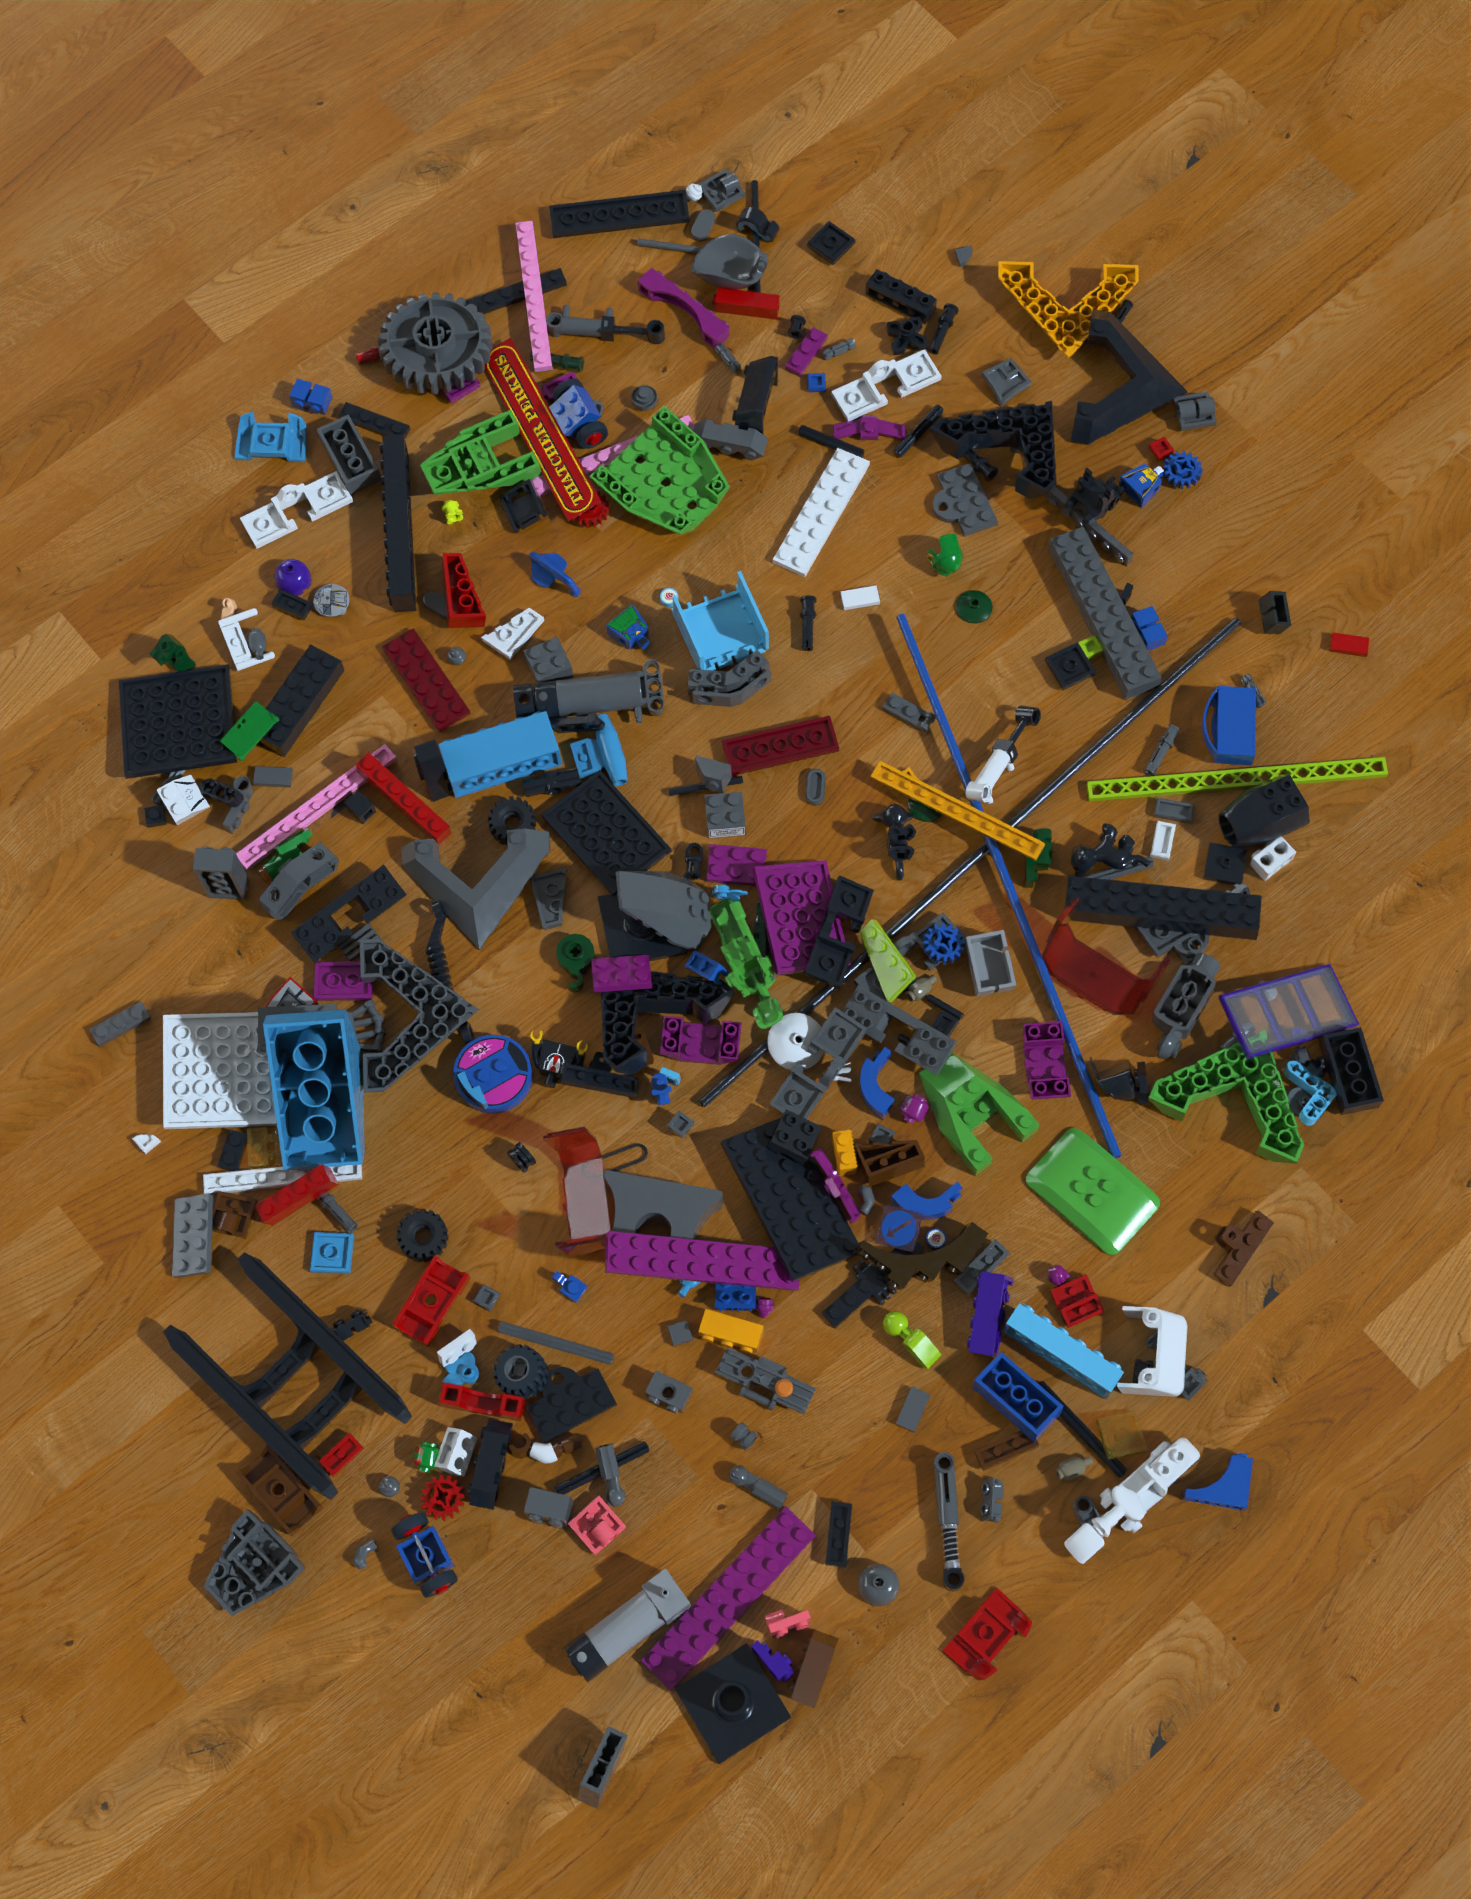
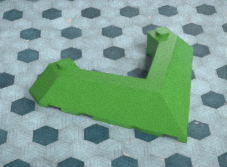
M1265 1030L1253 1037L1247 1038L1251 1049L1268 1044ZM1239 1042L1235 1043L1231 1047L1201 1059L1189 1067H1184L1166 1078L1157 1080L1148 1098L1163 1114L1182 1122L1190 1104L1240 1088L1262 1135L1255 1154L1273 1162L1297 1163L1304 1147L1272 1052L1246 1059Z

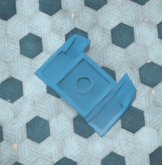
M254 411L240 416L234 459L252 460L253 456L286 457L289 462H305L307 426L303 418L289 412V423H259L255 420Z

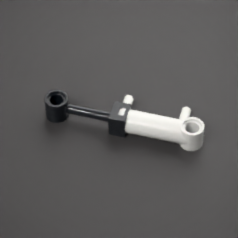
M1023 705L1017 708L1015 713V719L1018 723L1017 727L1008 740H996L992 746L993 753L976 780L969 782L967 785V799L987 804L993 803L991 796L992 788L1005 768L1008 771L1014 770L1013 762L1018 756L1014 743L1025 726L1038 725L1041 718L1039 708Z

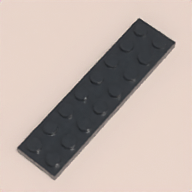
M685 190L549 206L553 238L690 222Z

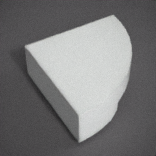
M141 1134L132 1138L145 1154L161 1142L156 1136Z

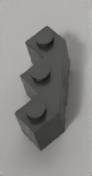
M708 419L695 423L693 431L704 440L708 448L715 447L726 456L739 451L749 460L763 457L768 440L766 436L756 429L748 428V431L738 429V425L724 423L723 426L714 424L713 420Z

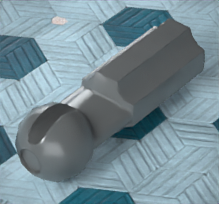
M613 1443L597 1446L595 1450L601 1477L605 1480L607 1487L605 1499L613 1507L620 1506L624 1503L625 1492L619 1485V1469Z
M735 1466L729 1473L730 1481L734 1485L744 1487L752 1492L754 1496L778 1510L781 1509L788 1496L787 1492L765 1479L758 1478L748 1472L744 1466Z

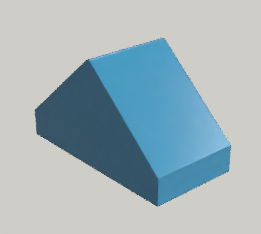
M347 1010L266 1015L263 1029L283 1170L316 1168L321 1164L327 1167L363 1164L365 1155L363 1055Z

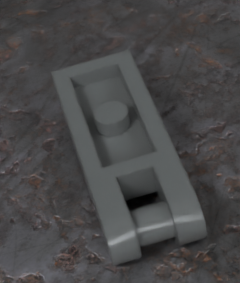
M891 693L882 709L923 733H927L930 729L929 725L936 720L935 714L919 708L894 693Z

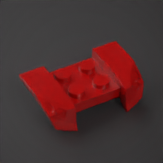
M996 1588L942 1652L976 1680H985L998 1671L990 1662L1015 1633L1026 1638L1032 1621L1016 1604Z

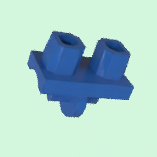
M664 1074L654 1075L651 1079V1085L654 1088L651 1090L652 1096L656 1095L658 1105L670 1103L668 1092H672L671 1086H667V1077Z

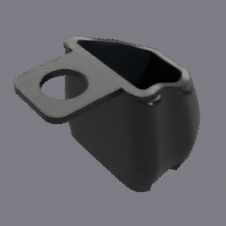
M1090 1057V1063L1097 1083L1114 1100H1131L1135 1098L1137 1088L1128 1063L1098 1073L1094 1061Z

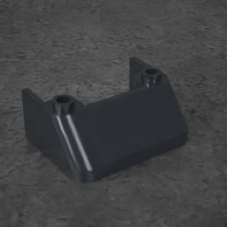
M775 356L751 361L749 365L745 366L744 376L746 377L738 408L733 411L732 421H735V425L739 426L738 429L748 431V428H753L764 435V417L772 386H778V357Z

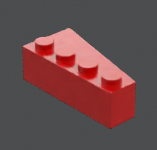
M443 553L441 568L448 628L484 627L486 614L481 607L480 599L477 597L462 554Z

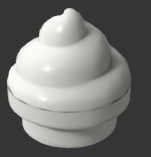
M693 183L687 186L686 197L690 201H698L702 197V186Z

